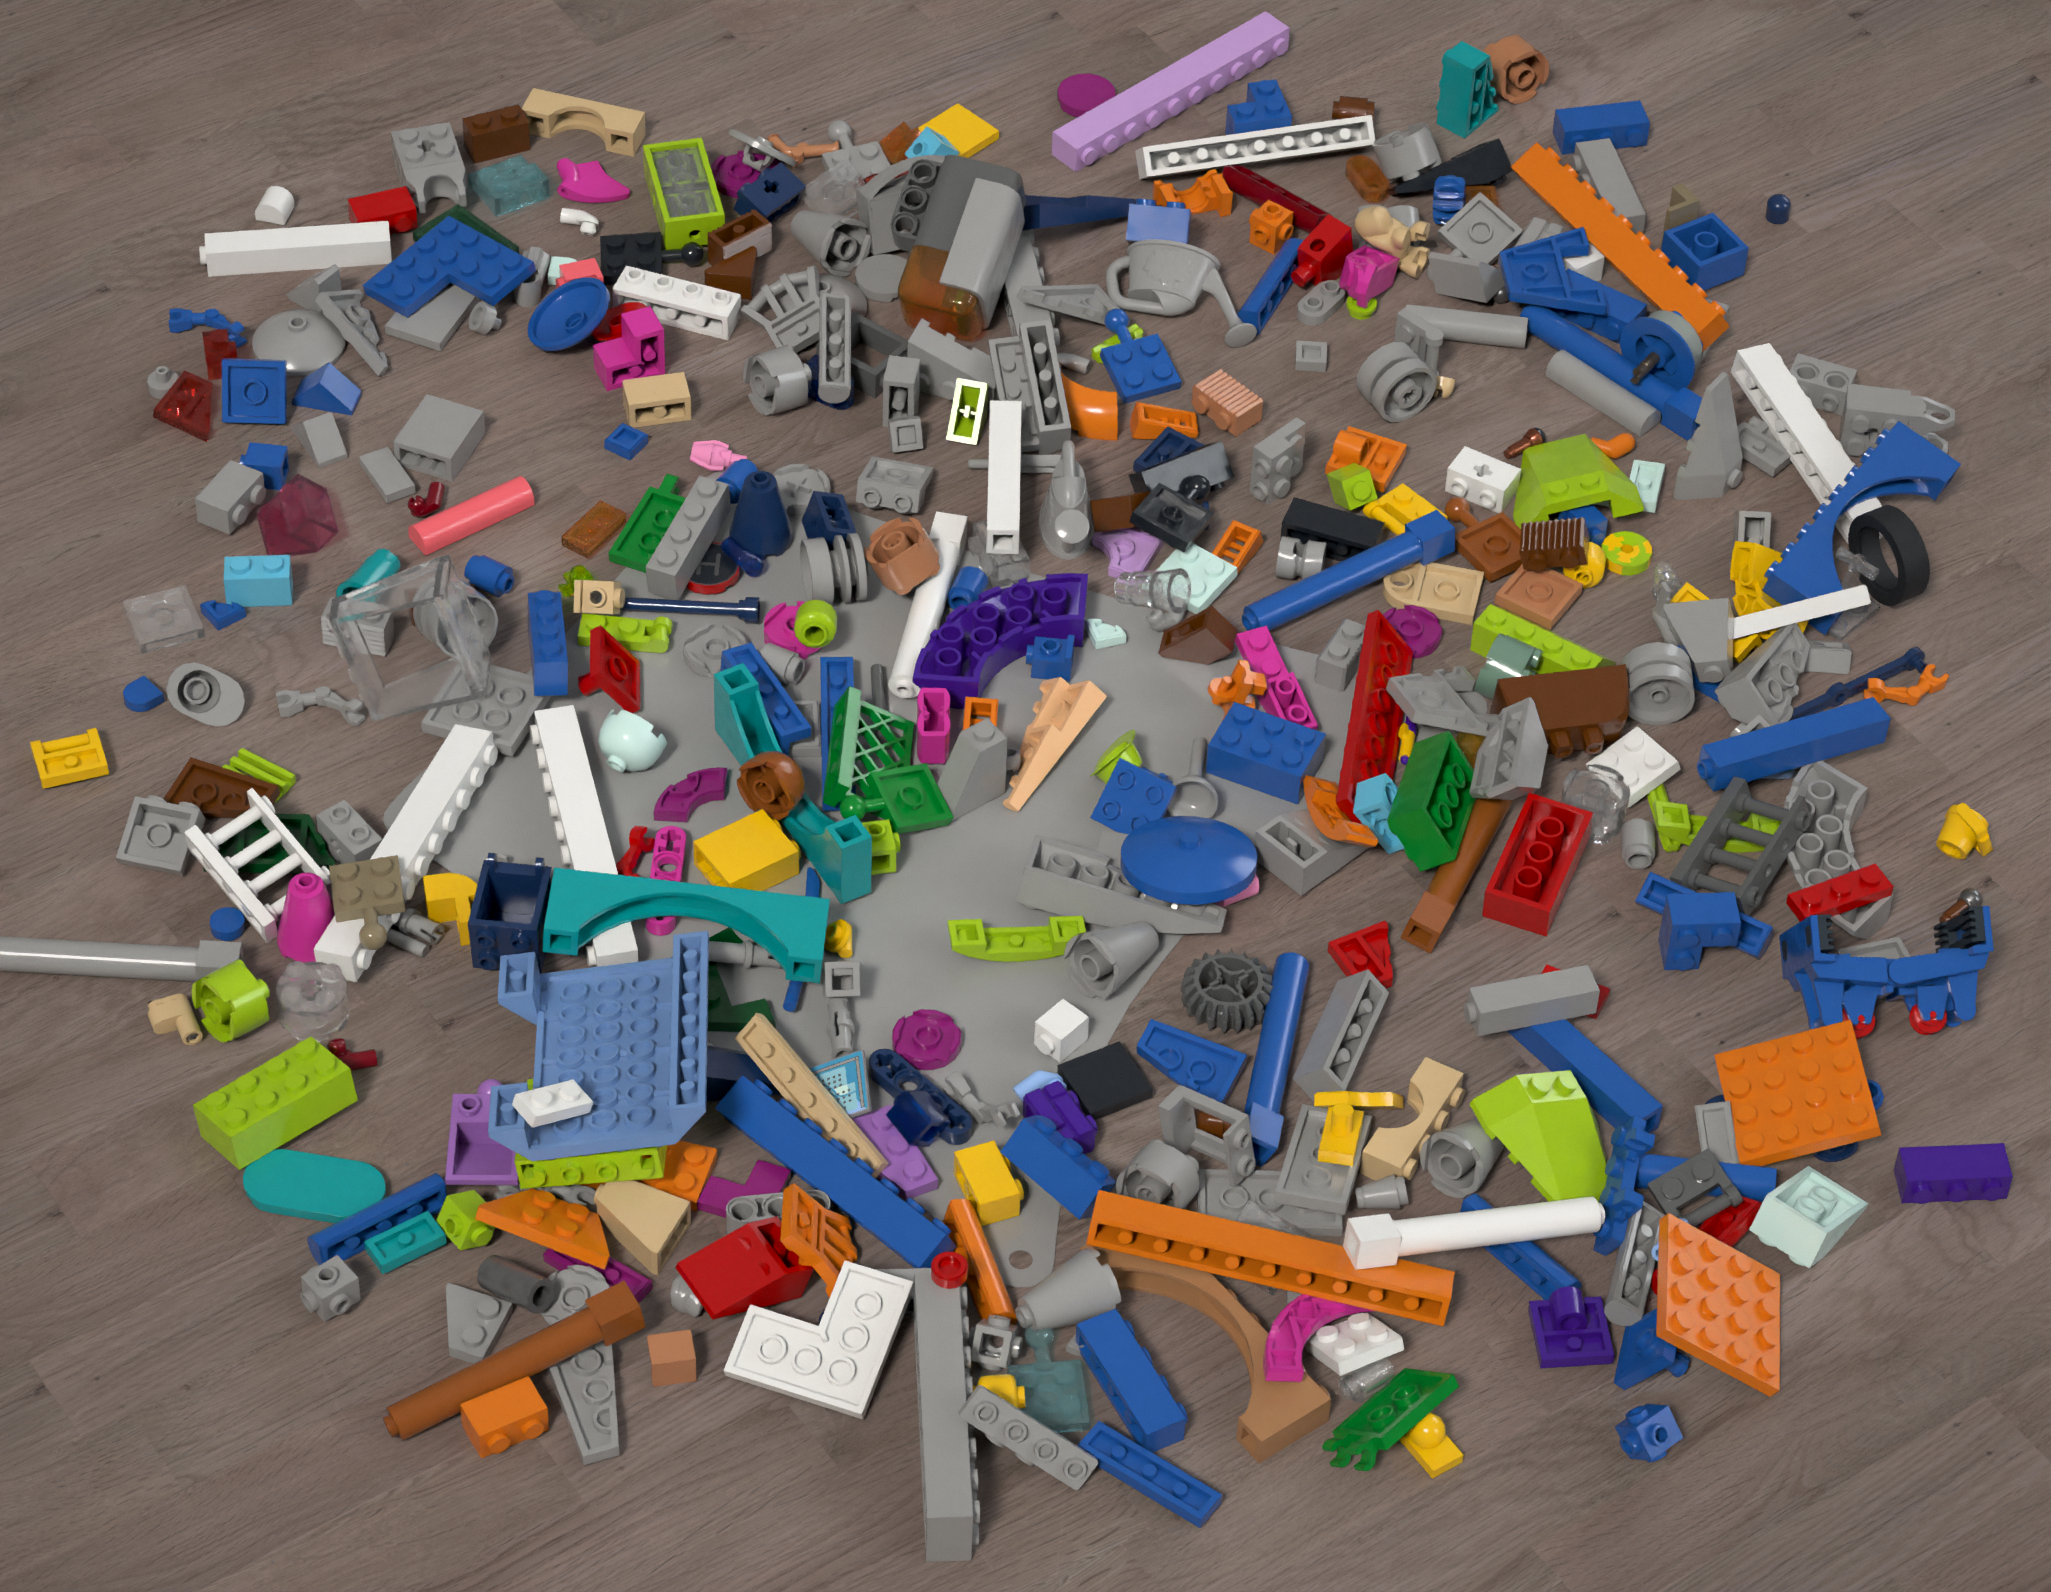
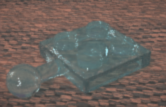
M1030 1326L1027 1327L1025 1330V1341L1029 1347L1034 1349L1036 1363L1007 1366V1374L1015 1377L1017 1386H1024L1026 1408L1020 1410L1056 1433L1090 1430V1417L1081 1360L1051 1362L1048 1347L1054 1339L1053 1329L1035 1332Z

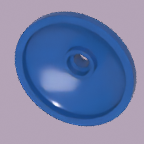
M584 277L567 282L551 292L537 306L528 324V337L534 346L544 351H560L588 338L601 324L607 313L610 301L607 287L599 279Z

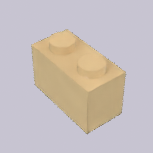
M684 372L622 380L623 405L629 426L636 428L691 420V396Z

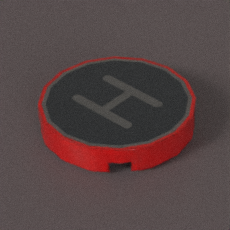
M712 542L687 584V589L705 595L726 591V587L731 584L732 586L735 585L740 577L741 565L739 556L732 548L725 544Z

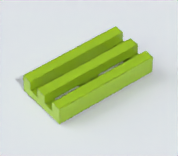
M244 748L238 751V757L233 756L229 760V766L227 764L222 766L223 768L244 774L238 771L240 769L254 778L278 785L281 794L275 803L296 783L295 774Z

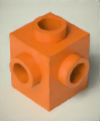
M1267 200L1250 215L1249 243L1274 255L1293 234V212Z

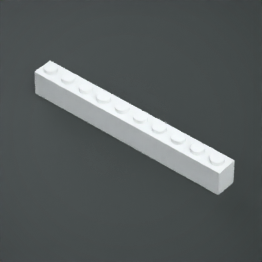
M574 705L534 711L535 725L529 726L532 745L538 744L539 749H535L538 769H545V773L541 774L544 792L551 793V797H548L550 816L557 817V821H554L556 840L563 841L564 844L560 846L563 866L569 865V868L574 870L618 875ZM631 922L605 931L588 942L589 946H585L589 967L638 962V948Z
M458 724L454 725L372 855L371 859L398 855L404 903L412 898L416 885L421 877L427 874L429 864L435 854L440 853L443 841L448 833L454 830L457 819L463 809L465 810L469 806L471 796L476 788L482 785L484 775L490 765L493 766L495 764L498 749L494 746L492 731ZM400 913L378 916V923L388 932L392 924L398 921ZM335 916L333 917L313 949L318 974L357 982L364 969L369 968L372 956L376 950L365 948L359 940V932L365 925L364 918L336 923Z

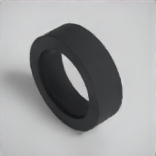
M1885 505L1857 516L1849 528L1848 546L1855 572L1862 585L1867 586L1868 593L1875 600L1887 606H1893L1921 595L1926 590L1929 582L1930 566L1923 539L1911 519L1903 511L1891 505ZM1879 532L1893 551L1898 568V578L1892 573L1884 559L1880 546Z

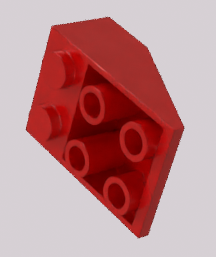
M777 1216L747 1223L681 1260L675 1267L712 1320L748 1311L750 1304L761 1308L801 1298L814 1270L812 1266L800 1265L799 1256L793 1251H789L780 1241L781 1221Z

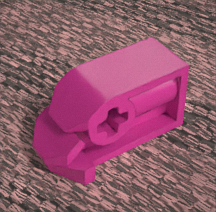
M1364 245L1346 256L1339 287L1348 291L1350 297L1357 299L1356 305L1367 308L1370 299L1392 287L1400 258Z

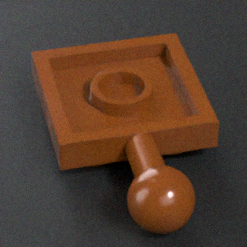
M1453 497L1448 500L1445 505V514L1451 521L1462 522L1467 527V529L1455 534V549L1478 571L1484 572V577L1489 582L1503 577L1521 566L1522 561L1519 553L1521 529L1508 516L1501 512L1479 522L1470 513V505L1464 498Z

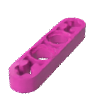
M666 826L657 832L650 873L651 879L682 882L686 856V833L683 829L676 826ZM669 841H674L673 851H667ZM663 864H673L676 866V869L671 872H665L660 870L659 867ZM664 916L663 920L660 921L658 917L645 918L646 929L653 935H667L675 929L677 916Z

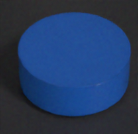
M232 907L216 910L210 917L212 935L222 941H231L239 938L245 931L243 913Z

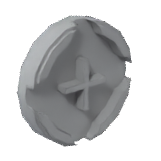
M790 464L779 468L773 473L777 480L787 514L804 515L813 491L830 493L829 478L818 468L817 471L810 469V465Z

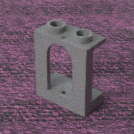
M1180 1084L1158 1106L1165 1144L1176 1148L1184 1155L1192 1148L1227 1164L1230 1186L1234 1188L1252 1173L1256 1165L1248 1114ZM1194 1108L1232 1125L1223 1134V1139L1196 1127Z

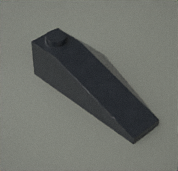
M1498 138L1483 142L1450 158L1451 160L1430 168L1428 172H1423L1418 177L1404 181L1387 191L1389 195L1434 190L1436 179L1446 175L1462 177L1466 182V187L1490 183L1491 187L1508 180L1506 174L1512 172L1513 169Z

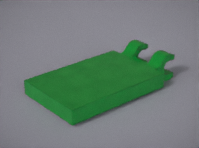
M666 474L659 489L649 486L608 552L610 562L646 573L645 567L686 499L685 497L678 496L680 488L675 487L679 477Z
M1404 1368L1332 1431L1334 1437L1327 1439L1322 1445L1323 1451L1334 1452L1337 1450V1455L1331 1460L1330 1465L1343 1468L1350 1462L1351 1455H1359L1361 1453L1360 1461L1354 1465L1355 1470L1369 1471L1372 1469L1378 1450L1387 1451L1459 1387L1454 1374Z

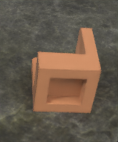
M691 1330L647 1336L651 1362V1380L654 1387L697 1381L696 1356Z

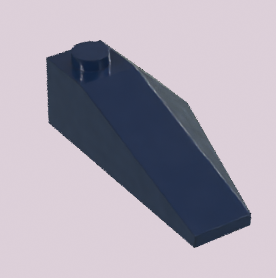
M707 1045L706 1101L722 1100L742 1075L752 1083L756 1079L760 1080L773 1091L772 1095H781L746 1052Z

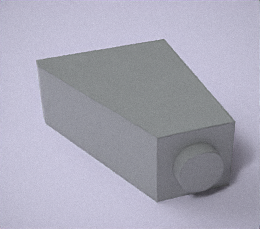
M1729 598L1664 604L1663 609L1669 629L1679 647L1690 657L1691 668L1699 682L1716 683L1723 681L1733 671L1734 616Z
M988 718L959 733L937 785L954 817L953 820L1005 793L1007 737Z

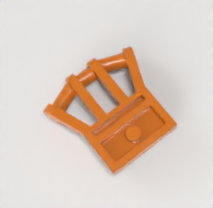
M793 1183L783 1190L780 1241L789 1251H793L799 1256L800 1265L812 1266L827 1284L826 1293L830 1298L844 1261L855 1263L857 1260V1248L852 1244L849 1233L852 1229L850 1219L824 1208Z

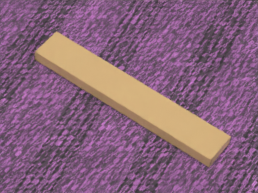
M756 1013L735 1037L736 1041L787 1102L798 1111V1115L803 1121L809 1118L823 1130L820 1136L829 1142L833 1137L849 1151L846 1156L853 1162L857 1158L863 1160L874 1170L871 1176L876 1179L889 1164L768 1019L763 1014Z

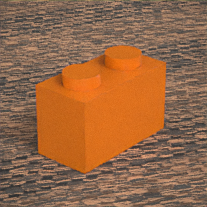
M529 1376L460 1404L462 1427L480 1458L501 1453L512 1445L527 1439L537 1438L543 1432L549 1430L548 1408Z

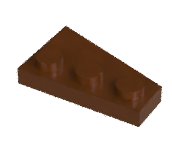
M190 757L163 799L167 803L179 805V802L192 803L199 807L204 817L237 818L241 813L250 809L247 791L251 788L260 797L266 796L272 805H274L281 793L278 785Z

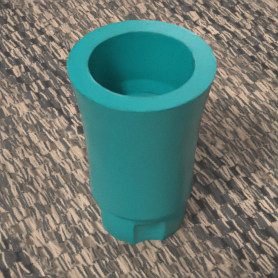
M377 549L372 556L365 559L348 579L338 586L336 590L337 599H347L349 602L354 601L361 604L366 603L367 606L371 604L379 606L401 567L398 557L393 555L390 550Z

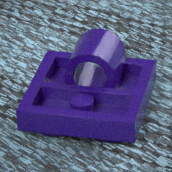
M1567 1286L1555 1290L1550 1295L1549 1300L1529 1301L1528 1313L1540 1369L1613 1364L1614 1351L1601 1296L1582 1297V1292L1578 1288Z

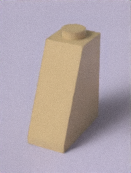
M635 1180L606 1182L605 1184H600L596 1190L594 1204L597 1205V1214H599L601 1224L652 1274L658 1276L691 1225L690 1201Z

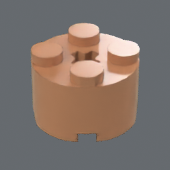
M1516 34L1505 37L1496 43L1489 44L1484 49V53L1491 57L1494 76L1492 81H1490L1491 87L1495 88L1496 93L1510 103L1520 104L1530 100L1538 93L1535 91L1540 83L1544 85L1549 74L1548 60L1520 35Z
M910 517L911 521L902 522L900 518L881 525L869 537L871 540L869 548L867 549L866 546L864 548V556L883 586L889 590H894L898 595L907 594L914 586L924 581L927 577L936 575L940 570L937 548L917 519Z

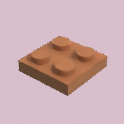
M1521 564L1495 594L1494 604L1551 630L1580 596L1583 584L1550 568H1545L1542 571L1524 570Z

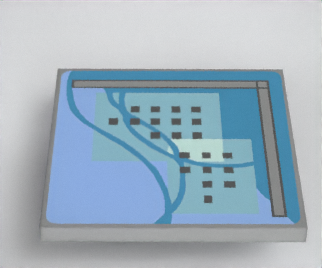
M863 1049L809 1068L850 1118L872 1111L865 1051Z

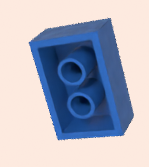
M1234 702L1208 744L1206 773L1298 805L1304 795L1303 780L1305 775L1314 777L1323 762L1326 733Z

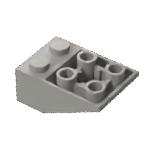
M1308 809L1280 814L1258 829L1255 835L1257 862L1301 896L1370 848L1326 837L1316 827Z

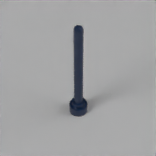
M625 597L624 607L620 608V610L738 616V619H744L745 623H759L760 598L746 597L745 600H739V603Z

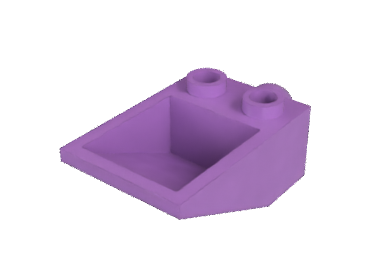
M496 1079L484 1080L479 1085L477 1094H453L445 1175L446 1185H518L519 1180L514 1162L516 1152L489 1138L488 1134L491 1086L503 1085Z

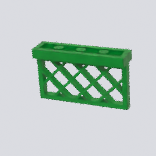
M851 686L847 688L835 703L833 710L823 803L834 808L845 797L856 795L851 793L852 786L857 784L866 795L865 798L861 797L863 800L874 798L866 782L870 772L910 766L914 722L860 700L861 691ZM860 713L868 715L874 724L868 726L860 716ZM888 726L903 730V737L897 738ZM879 730L887 742L881 744L873 732ZM864 736L872 748L865 750L857 738ZM893 748L900 761L894 762L886 750ZM877 754L885 767L878 768L870 756ZM861 760L869 772L862 775L854 763ZM881 811L870 812V814L884 819Z

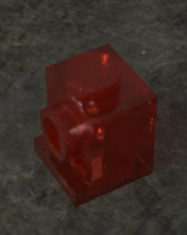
M227 329L202 332L208 380L222 379V359H238L235 341H229Z

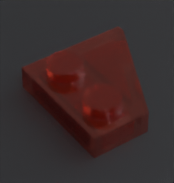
M184 370L154 408L153 418L207 442L210 434L212 383Z

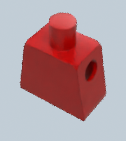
M1328 214L1299 245L1297 249L1298 267L1291 273L1293 282L1300 287L1305 286L1308 282L1317 286L1323 281H1335L1341 277L1346 256L1353 252L1352 228Z

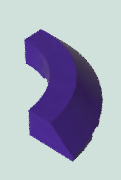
M1047 574L1046 579L1028 582L1027 578H1023L1010 587L1001 589L997 586L979 594V599L966 607L963 604L946 617V622L938 630L934 629L930 634V640L925 648L921 649L917 658L912 682L920 689L946 688L950 695V708L964 709L965 697L981 698L987 684L1000 670L1013 661L1026 656L1027 645H1034L1035 636L1067 639L1068 635H1075L1074 647H1083L1088 574Z

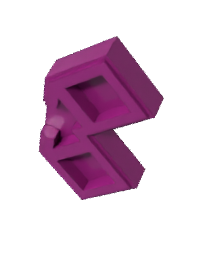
M757 1160L745 1185L711 1175L697 1201V1209L726 1218V1205L733 1198L783 1192L791 1179V1170Z

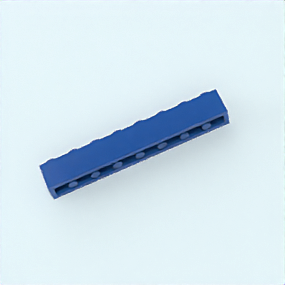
M742 1075L715 1107L730 1124L786 1168L790 1169L791 1172L814 1190L825 1192L833 1205L913 1268H931V1263L935 1256L942 1252H952L957 1247L948 1236L952 1231L937 1218H934L932 1222L923 1216L926 1211L910 1197L906 1202L899 1198L897 1194L900 1190L884 1177L880 1182L871 1176L874 1170L860 1158H857L854 1162L846 1156L849 1151L833 1137L829 1142L822 1138L820 1135L823 1133V1130L809 1118H806L804 1122L799 1120L795 1116L798 1111L783 1098L779 1102L772 1099L770 1096L773 1091L760 1080L756 1079L752 1083Z

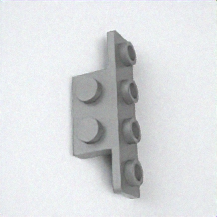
M982 1385L976 1387L959 1410L960 1418L984 1432L985 1436L992 1443L1001 1448L1004 1446L1008 1447L1027 1465L1033 1467L1035 1464L1074 1490L1081 1488L1098 1465L1096 1457Z

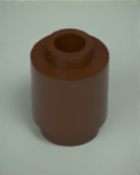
M1340 96L1339 101H1333L1332 119L1372 115L1373 121L1375 102L1368 101V98Z

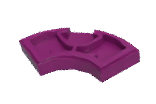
M717 767L698 770L687 774L686 779L674 786L670 784L656 802L653 812L654 820L688 822L691 813L700 805L710 801L724 800L728 776L727 768Z

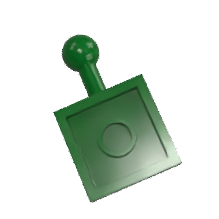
M927 763L870 772L866 782L874 798L863 800L857 795H849L840 803V814L844 819L856 815L861 820L866 813L881 811L884 819H889L892 833L898 832V834L948 826L954 818Z

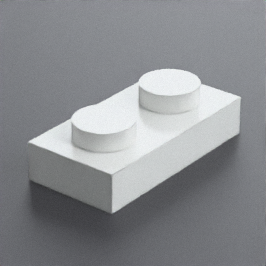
M574 1080L517 1093L512 1103V1106L532 1128L590 1113L593 1105L590 1097Z

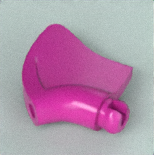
M562 158L557 162L556 167L562 180L557 191L563 198L578 202L603 203L625 200L630 197V190L608 176L598 161L575 164L568 158Z

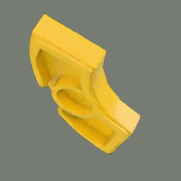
M1332 1091L1316 1092L1314 1094V1106L1320 1108H1328L1338 1103H1346L1351 1105L1354 1110L1403 1109V1097L1393 1092Z

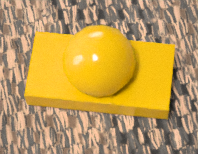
M1434 1413L1427 1414L1399 1439L1432 1479L1463 1462L1464 1455L1446 1435L1443 1420Z

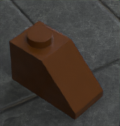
M1210 606L1164 630L1158 654L1164 658L1208 665L1218 659H1224L1232 653L1237 629L1213 606Z

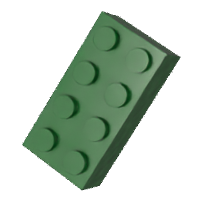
M1449 731L1414 743L1387 818L1390 831L1397 835L1404 846L1407 857L1415 863L1420 872L1455 860L1476 799L1472 798L1469 794L1474 769Z

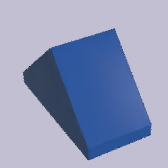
M328 362L301 380L293 396L292 405L352 416L362 394L355 384Z

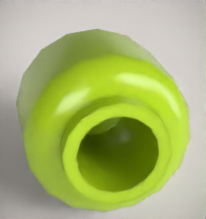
M818 599L803 603L796 612L794 632L799 642L811 648H821L830 644L837 630L838 619L836 611L829 603Z

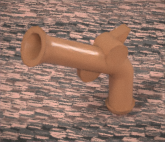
M770 134L767 138L768 141L774 143L772 148L794 158V161L797 162L795 167L802 164L805 157L822 156L823 153L839 150L838 140L831 144L808 145L802 142L797 146L790 147L779 138L778 134Z

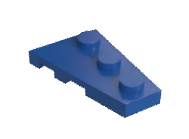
M1153 1019L1149 1021L1137 1044V1054L1176 1084H1180L1223 1104L1226 1103L1247 1063V1054Z

